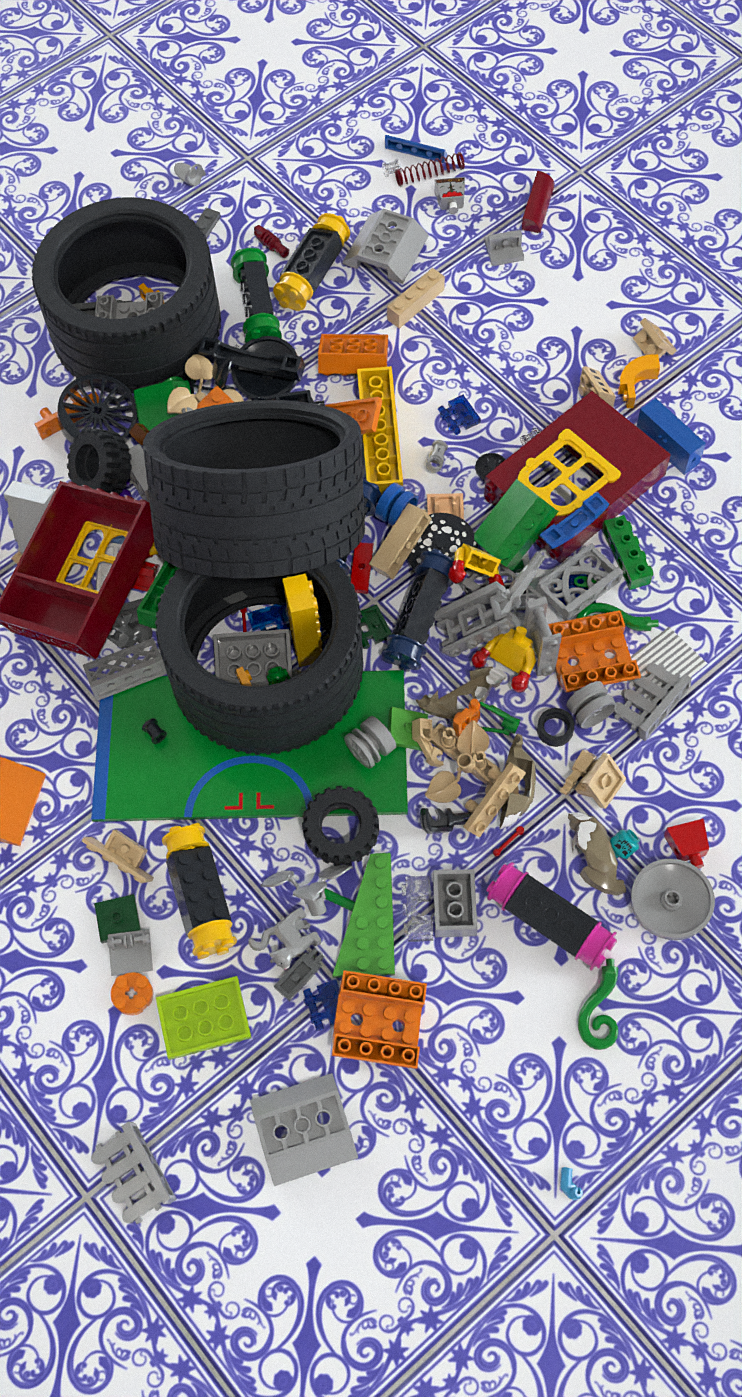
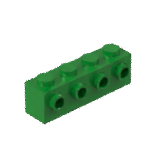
M625 515L604 521L602 532L618 567L623 571V577L629 590L649 585L654 575L653 569L647 564L646 554L639 547L638 537L634 536L630 521H627Z

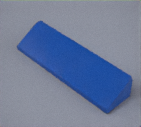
M385 135L386 149L433 161L436 158L440 160L442 156L447 157L445 149Z

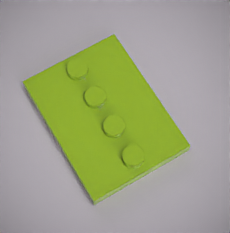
M237 976L155 997L168 1060L252 1038Z

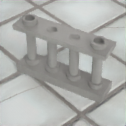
M546 597L527 602L523 626L527 630L526 637L533 641V647L538 657L537 677L542 675L548 676L555 672L562 638L561 633L552 635L547 623L548 601Z

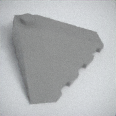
M12 481L4 492V498L8 503L7 510L10 521L13 523L14 538L19 547L17 550L23 554L55 491Z

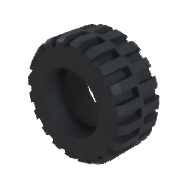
M90 428L78 434L79 436L74 438V443L69 448L70 453L67 456L69 479L79 486L87 485L95 490L100 488L107 493L115 492L120 494L123 491L122 489L126 487V482L130 479V470H132V465L130 464L132 458L131 454H129V446L125 444L126 441L117 432Z
M336 786V789L333 790L329 787L324 789V793H317L314 796L315 799L309 801L307 810L303 813L302 830L309 849L317 858H321L327 864L329 862L334 863V866L340 864L352 865L354 861L359 862L363 860L362 857L368 856L371 853V849L376 845L379 835V818L376 808L372 805V801L369 797L366 798L363 792H356L352 787L343 789L342 786ZM347 809L354 812L358 817L360 829L353 840L338 844L329 841L323 834V820L334 810Z

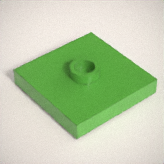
M391 707L389 713V732L394 738L396 746L422 751L419 744L412 739V721L419 718L428 719V714Z

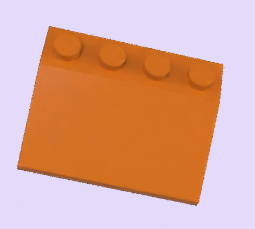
M321 334L318 350V373L323 375L357 374V369L387 367L388 334Z
M0 757V842L21 846L46 774Z

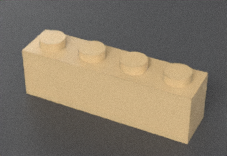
M431 268L387 306V320L400 329L444 291L445 276Z
M408 503L385 540H383L380 548L372 557L369 565L376 572L393 580L432 518L425 510Z

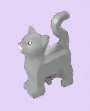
M302 907L291 912L274 927L267 928L262 934L260 943L250 938L248 944L253 950L261 951L268 946L270 936L276 935L285 948L271 952L269 955L273 958L270 962L286 970L290 967L292 959L302 955L309 946H319L321 938L317 932L301 936L299 930H308L311 925L307 920H301L306 917V914Z

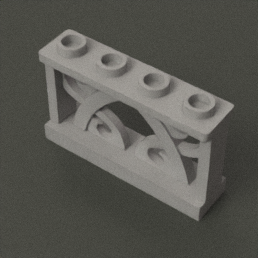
M593 543L587 547L583 546L575 556L568 557L564 564L560 567L556 566L549 575L541 577L537 582L536 591L542 597H546L547 601L562 615L565 621L573 618L621 581L623 571L619 567L616 568L594 547ZM591 557L597 562V565L593 568L592 561L590 563H585L584 561ZM600 566H601L604 570H606L609 574H607V573L604 572V571L599 570ZM571 574L589 575L587 579L589 589L585 590L578 587L569 589V576ZM593 576L595 577L594 580L598 581L596 584L591 582ZM552 584H556L557 587L553 588V590H562V592L554 594L548 589V587H550ZM575 592L579 593L580 596L575 597ZM563 597L567 606H565L559 600V598Z

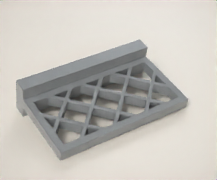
M499 563V575H509L513 583L518 575L502 563ZM476 571L469 579L466 578L462 582V590L469 595L489 585L488 575ZM477 577H486V584L478 585L474 580ZM504 583L505 587H510L512 583ZM528 585L526 594H522L520 598H526L528 602V598H542V596ZM491 602L484 605L486 610L492 609ZM519 606L518 609H512L509 614L512 615L513 619L511 620L515 623L516 627H523L524 619L518 618L516 611L526 610V606Z
M153 638L83 665L96 701L167 674L162 657ZM152 646L149 651H144L145 648ZM131 653L134 654V655L132 656V658H127V657H126L127 655H129V654H131ZM139 655L145 656L143 660H137ZM110 661H116L114 665L108 664ZM122 662L127 663L125 667L119 666ZM99 667L96 672L89 671V669ZM104 669H109L107 674L102 673Z

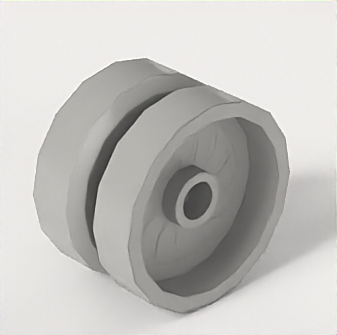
M601 681L584 686L567 701L566 706L573 715H577L576 721L583 729L601 723L617 708V703L611 695H607L608 690Z

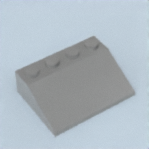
M289 629L213 634L215 673L219 679L241 685L235 671L242 666L244 671H249L252 678L250 681L252 686L269 685L266 677L268 671L277 666H281L282 669L286 668L292 678V653Z

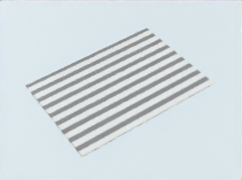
M670 627L631 656L632 660H636L641 676L645 678L649 676L646 672V666L649 663L663 664V669L673 675L678 673L680 679L685 674L692 677L708 664ZM634 679V680H629V682H630L636 689H638V688L635 686V679ZM654 679L652 681L653 683L657 684L662 688L666 686L657 679ZM642 693V695L651 702L654 700V698L648 695L647 693Z

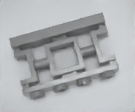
M497 581L436 611L434 617L438 622L436 623L437 627L442 630L447 628L449 640L442 643L444 647L442 648L443 653L450 657L459 656L461 652L476 648L478 644L491 641L495 636L508 633L510 629L516 627L515 623L511 620L513 619L512 615L507 612L502 614L499 603L507 599L505 595L507 594L506 588ZM491 602L492 609L486 611L484 605ZM479 613L482 624L469 629L467 618ZM495 616L497 622L490 625L488 618ZM458 618L460 624L454 626L452 620ZM462 631L465 638L458 640L456 634Z

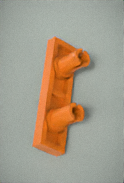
M77 391L73 393L85 402H87V400L84 397L82 398V396ZM95 392L96 399H97V403H98V402H99V396H98V394ZM91 393L88 396L93 401V396ZM71 398V400L73 401L72 404L82 406L81 404H79ZM47 407L42 408L40 415L43 419L34 425L43 440L61 429L58 423L57 412L52 414ZM65 408L67 414L81 412ZM84 417L73 418L71 420L73 421V423H75L76 421Z

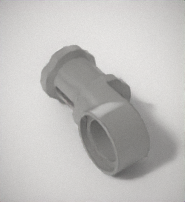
M435 440L433 442V450L428 456L426 467L432 473L439 472L443 466L444 453L448 449V445L442 440ZM430 462L437 463L439 466L434 467Z

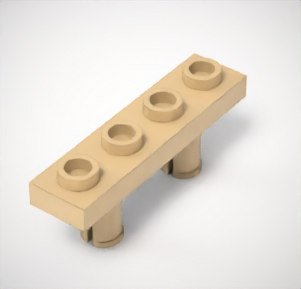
M439 723L433 730L434 738L430 742L457 762V758L460 755L457 748L459 737L455 735L453 728H446ZM477 751L473 755L476 767L492 780L488 776L489 770L493 767L499 770L500 768L489 761L483 751ZM471 772V774H473L487 786L490 784L487 781H485L477 772Z
M511 762L508 763L503 772L496 767L491 768L488 776L495 783L480 804L472 799L466 802L465 808L472 815L463 827L480 838L526 772Z

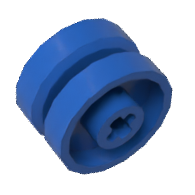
M392 483L380 497L376 506L375 516L383 522L388 521V524L393 526L408 503L417 507L418 496L411 491L405 492L403 486Z

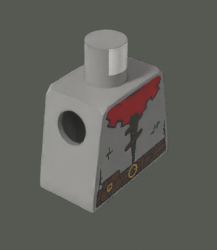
M465 177L435 179L434 192L440 209L449 210L450 214H456L458 209L464 207Z

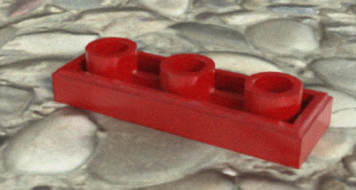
M360 542L354 550L351 583L354 585L356 593L368 594L371 574L369 563L373 557L374 543Z

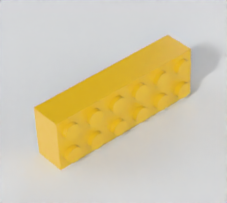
M306 574L283 578L291 636L299 667L311 665L323 651L317 610L318 605L313 594L312 581L307 580Z

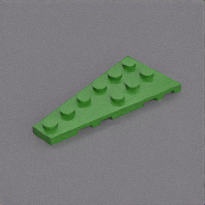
M391 853L370 854L332 975L333 978L342 977L344 970L377 976L395 975Z

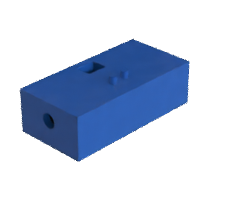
M657 398L640 409L636 427L671 454L669 460L671 464L683 475L700 464L706 443Z

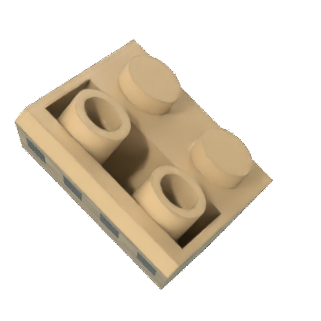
M587 366L582 367L580 385L578 387L580 395L585 397L593 391L614 407L616 396L601 373Z

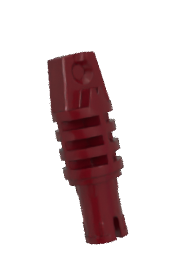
M260 225L254 227V235L264 246L271 251L277 252L283 258L289 255V248L284 246L276 235Z

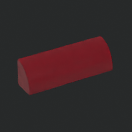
M541 171L536 173L523 215L522 230L541 233L555 187L554 180L547 173Z

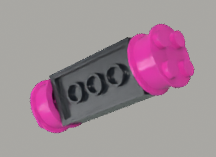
M515 863L504 864L498 872L500 876L496 882L492 881L486 890L489 892L487 900L493 899L502 905L503 911L507 910L571 954L575 957L576 961L578 959L582 960L590 966L591 971L595 967L599 969L606 959L603 955L607 949L611 951L617 943V939H615L617 932L611 933L602 927L601 921L598 922L530 876L528 872L523 873L515 868Z

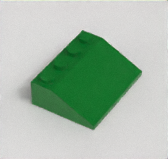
M171 380L134 390L138 422L150 431L161 422L179 415L167 412L168 398L171 392L178 387H185L190 392L189 381Z
M516 479L474 533V540L489 554L500 559V563L513 571L559 511Z

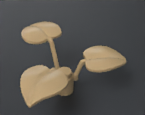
M196 354L187 360L185 364L187 376L193 380L200 379L198 392L194 395L190 394L189 390L185 387L174 389L168 398V413L182 414V408H185L187 412V407L193 410L197 409V404L206 396L201 392L203 379L210 380L213 377V365L207 358ZM233 389L223 390L234 402L244 401L241 394Z
M471 721L459 736L457 748L460 755L457 758L459 766L457 768V778L455 779L454 774L449 771L437 773L432 778L429 788L425 793L428 799L438 803H449L457 799L461 794V787L458 782L460 781L462 771L465 773L475 771L485 781L490 783L485 789V794L488 793L495 783L494 780H490L476 767V762L473 759V755L477 751L485 752L490 744L489 736L476 721ZM517 785V787L514 789L512 793L519 795V788Z

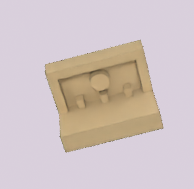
M646 318L640 321L643 329L633 339L645 355L658 354L660 358L666 352L673 355L677 351L657 325Z
M603 752L600 758L593 762L575 790L580 795L592 797L600 808L606 809L625 782L626 777L610 754Z

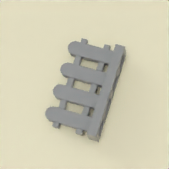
M649 663L646 666L648 678L641 676V678L635 679V686L638 689L636 692L632 689L625 690L624 700L627 702L624 705L617 702V708L613 712L615 719L618 721L621 718L632 725V730L639 729V738L644 741L651 736L691 688V677L685 674L680 679L678 673L673 675L663 669L664 665L661 663L659 665ZM654 679H657L666 686L662 688L657 684L653 683L652 681ZM645 692L652 696L654 700L651 702L641 694ZM633 705L643 711V713L639 715L631 710L630 707Z
M128 1121L121 1126L124 1131L123 1133L118 1130L114 1133L116 1137L104 1146L102 1143L96 1145L97 1150L92 1154L91 1160L94 1164L98 1165L105 1163L107 1170L101 1176L104 1183L112 1184L115 1182L118 1189L112 1193L113 1202L123 1203L125 1201L128 1208L122 1214L123 1221L126 1223H133L135 1221L136 1224H139L143 1221L141 1217L153 1208L158 1211L162 1208L161 1203L171 1204L177 1198L136 1123ZM129 1145H132L134 1149L133 1152L131 1151ZM123 1150L126 1157L113 1165L110 1158ZM140 1164H142L144 1171L141 1170ZM134 1169L137 1176L123 1184L121 1177ZM151 1183L153 1184V1186H154V1188H155L154 1191L152 1190V1188H151V1186H150ZM144 1188L147 1195L134 1204L131 1197Z

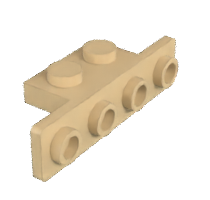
M113 830L105 845L93 837H83L82 842L86 844V848L100 853L104 860L114 862L118 865L119 870L125 873L129 872L136 881L140 883L153 881V876L139 868L148 850L120 831Z

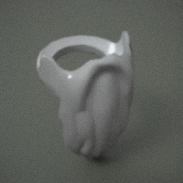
M175 163V174L190 186L200 184L202 176L206 175L200 164H195L191 167L185 163Z

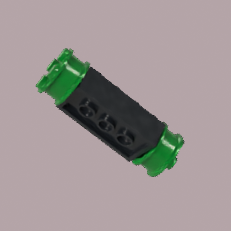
M259 248L239 249L231 258L233 278L240 284V291L244 292L242 294V302L246 304L244 311L245 317L248 318L243 323L245 343L261 336H275L282 339L279 320L273 315L274 312L267 282L269 267L266 264L267 257Z

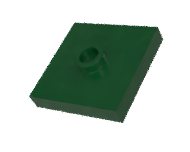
M134 894L94 903L100 942L102 944L107 943L109 934L141 930Z

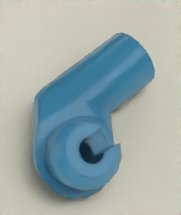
M562 1167L561 1190L571 1200L580 1199L583 1191L572 1182L573 1169Z

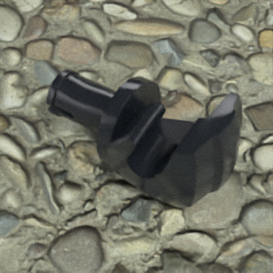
M421 808L420 810L421 827L427 834L452 832L454 825H465L468 819L463 818L471 816V812L453 813L451 808H446L444 813L440 808H437L435 812L438 815V819L435 821L431 817L428 808Z

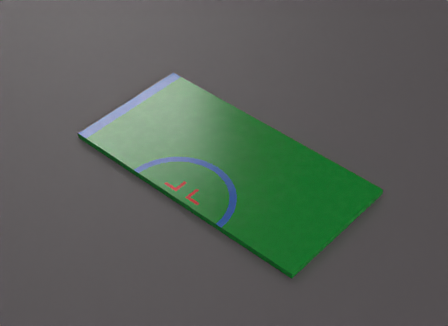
M404 670L363 671L362 682H360L361 687L357 692V698L353 700V705L348 709L347 715L342 717L343 720L340 723H336L334 729H330L328 734L319 737V740L312 741L309 745L301 746L300 749L296 750L295 748L290 752L271 753V755L266 753H260V755H255V753L246 754L243 751L236 752L235 749L229 750L224 745L219 746L215 741H210L207 736L201 735L200 731L196 730L187 721L186 716L182 714L181 709L178 707L168 676H160L103 698L99 703L91 820L92 822L303 817L304 811L307 810V804L315 799L314 796L317 793L322 794L325 792L324 789L329 787L331 790L336 789V786H342L343 789L352 787L356 792H363L366 798L369 797L372 801V805L376 808L378 815H408L406 748L396 746L387 756L379 753L381 760L378 763L375 762V765L368 769L353 756L344 739L347 734H352V730L355 728L361 731L360 724L370 716L376 717L389 731L391 707L405 709ZM153 718L158 721L159 727L167 733L166 738L158 744L152 743L148 733L142 730V726ZM337 809L330 812L327 816H356V814L347 809Z

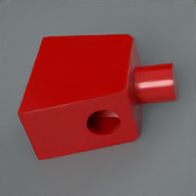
M704 819L667 827L664 837L676 858L682 861L689 860L698 869L704 867L702 857L706 856L709 851Z

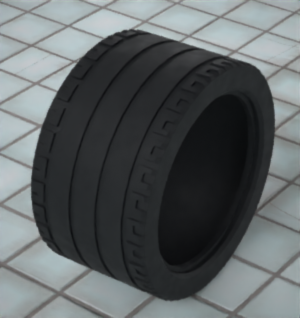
M136 197L98 201L64 217L50 229L36 250L35 260L32 263L34 291L55 353L65 369L70 371L72 376H76V379L90 374L107 375L122 382L134 394L133 391L136 389L156 385L159 382L163 383L168 378H182L187 360L193 355H200L198 351L203 336L218 339L220 335L221 312L209 245L199 226L192 219H189L188 215L183 214L182 211L177 210L173 206L152 199ZM127 276H156L180 286L175 294L158 308L130 318L108 319L96 317L72 305L83 303L91 293L104 284ZM94 386V388L101 390L102 386ZM105 387L104 391L110 393L112 389Z
M338 561L300 573L268 578H221L196 574L184 569H177L175 571V575L169 579V584L164 588V594H161V602L158 603L159 610L156 612L157 620L155 621L156 637L177 705L181 709L182 714L186 716L187 721L196 730H199L201 735L207 736L210 741H215L219 746H226L229 750L235 749L236 752L243 751L246 754L255 753V755H260V753H266L271 755V753L290 752L292 749L296 748L297 750L301 746L309 745L312 741L319 740V737L328 734L330 729L335 728L337 722L340 723L343 720L342 717L347 715L348 709L352 707L353 700H356L357 692L361 687L363 648L358 596L350 577L346 575V571L340 567ZM306 574L307 580L312 581L313 594L318 605L319 623L330 637L319 657L303 672L277 684L243 686L219 679L197 662L199 651L205 638L224 618L241 609L256 605L277 604L287 606L283 578ZM241 591L248 596L234 604L224 600V598Z

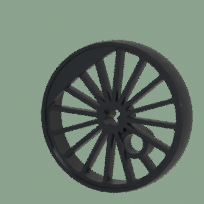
M102 374L85 375L73 380L61 393L57 405V418L60 429L71 444L74 443V438L79 436L78 434L88 429L92 423H94L93 429H96V425H99V428L103 430V423L109 431L114 432L108 422L125 432L121 437L127 443L132 437L129 431L138 420L135 399L131 391L119 380ZM94 386H102L98 403ZM84 387H91L93 401L83 389ZM108 387L112 389V391L101 404L104 388ZM79 390L87 402L73 393ZM115 392H118L122 395L119 398L112 397L115 394ZM70 397L82 406L65 402ZM124 400L129 404L127 406H120V402ZM115 404L117 407L109 408L108 405ZM65 408L81 412L67 414ZM132 411V417L119 414V412ZM84 417L76 421L75 423H73V421L71 420L73 418ZM114 419L131 422L129 428H126ZM87 422L80 432L77 427Z

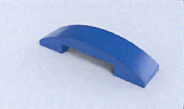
M595 492L583 501L580 508L559 524L550 526L540 534V537L551 549L556 548L589 526L607 509L609 503L598 492Z

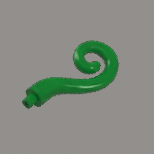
M591 603L576 616L577 619L587 617L592 613H609L620 610L625 626L632 630L646 632L651 631L652 627H659L658 619L651 620L650 616H632L607 603Z
M611 958L606 959V966H602L600 985L586 1000L578 1016V1031L581 1039L595 1050H604L611 1047L618 1037L617 1023L608 1015H599L592 1022V1028L595 1031L599 1030L602 1024H606L609 1027V1034L605 1038H595L589 1030L590 1015L610 995L617 983L619 968L614 966V959Z

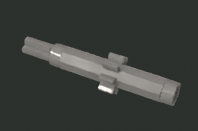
M541 552L534 554L530 562L520 571L509 589H506L507 594L505 595L507 599L499 603L502 614L505 612L510 613L512 609H518L521 605L520 597L546 558ZM495 616L488 618L490 625L497 622Z

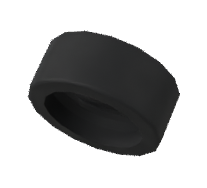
M561 708L547 709L538 720V737L549 746L558 747L565 745L573 736L575 726L573 717L569 712ZM553 718L560 719L566 723L567 731L562 736H552L545 731V722Z

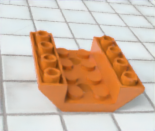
M620 610L548 624L552 635L558 633L562 635L555 672L559 685L566 693L580 690L584 686L596 681H601L603 685L641 678L637 662L631 659L624 637L625 624ZM611 652L615 657L609 659L605 656V653ZM570 659H574L578 662V664L576 666H572L568 663V661Z
M344 970L337 1000L331 1056L417 1069L420 1047H418L422 1007L425 1005L427 983ZM359 1015L362 1018V1024L358 1026L352 1024L351 1017ZM399 1021L403 1024L404 1029L402 1032H396L393 1029L392 1025L394 1022Z

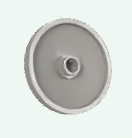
M662 859L647 865L637 875L631 889V906L638 922L651 934L666 940H684L698 934L710 921L715 907L714 891L707 877L694 865L679 859Z

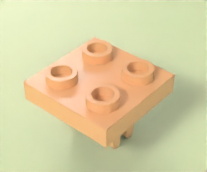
M463 493L427 494V514L449 513L464 520Z

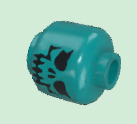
M621 829L610 839L616 858L628 859L639 849L638 842L640 840L630 829Z

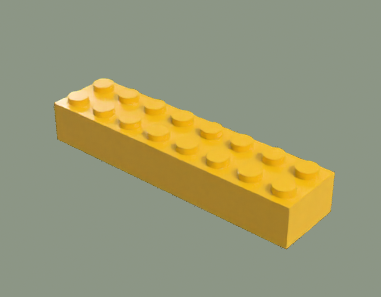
M392 366L357 369L359 399L380 397L383 400L376 432L362 434L366 481L377 484L381 494L392 483L403 486Z

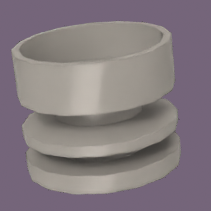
M370 716L360 724L361 731L355 728L352 730V734L349 733L344 737L353 756L368 769L372 768L375 762L378 763L381 760L379 753L387 756L396 748V743L391 733L373 716Z

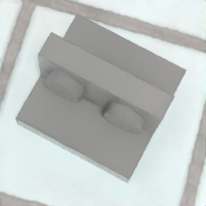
M521 230L485 237L484 242L492 266L524 261V253L521 247Z

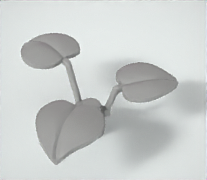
M335 865L328 867L319 873L321 882H314L308 886L301 887L292 877L294 875L293 871H280L269 876L260 886L261 888L275 887L287 881L292 882L296 887L293 895L304 899L305 904H308L311 916H319L327 911L323 900L326 898L324 889L327 887V883L325 881L341 876L348 870L353 869V866Z

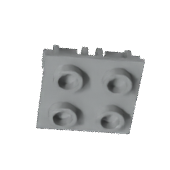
M149 929L108 935L107 945L110 954L111 976L124 975L131 972L153 971Z

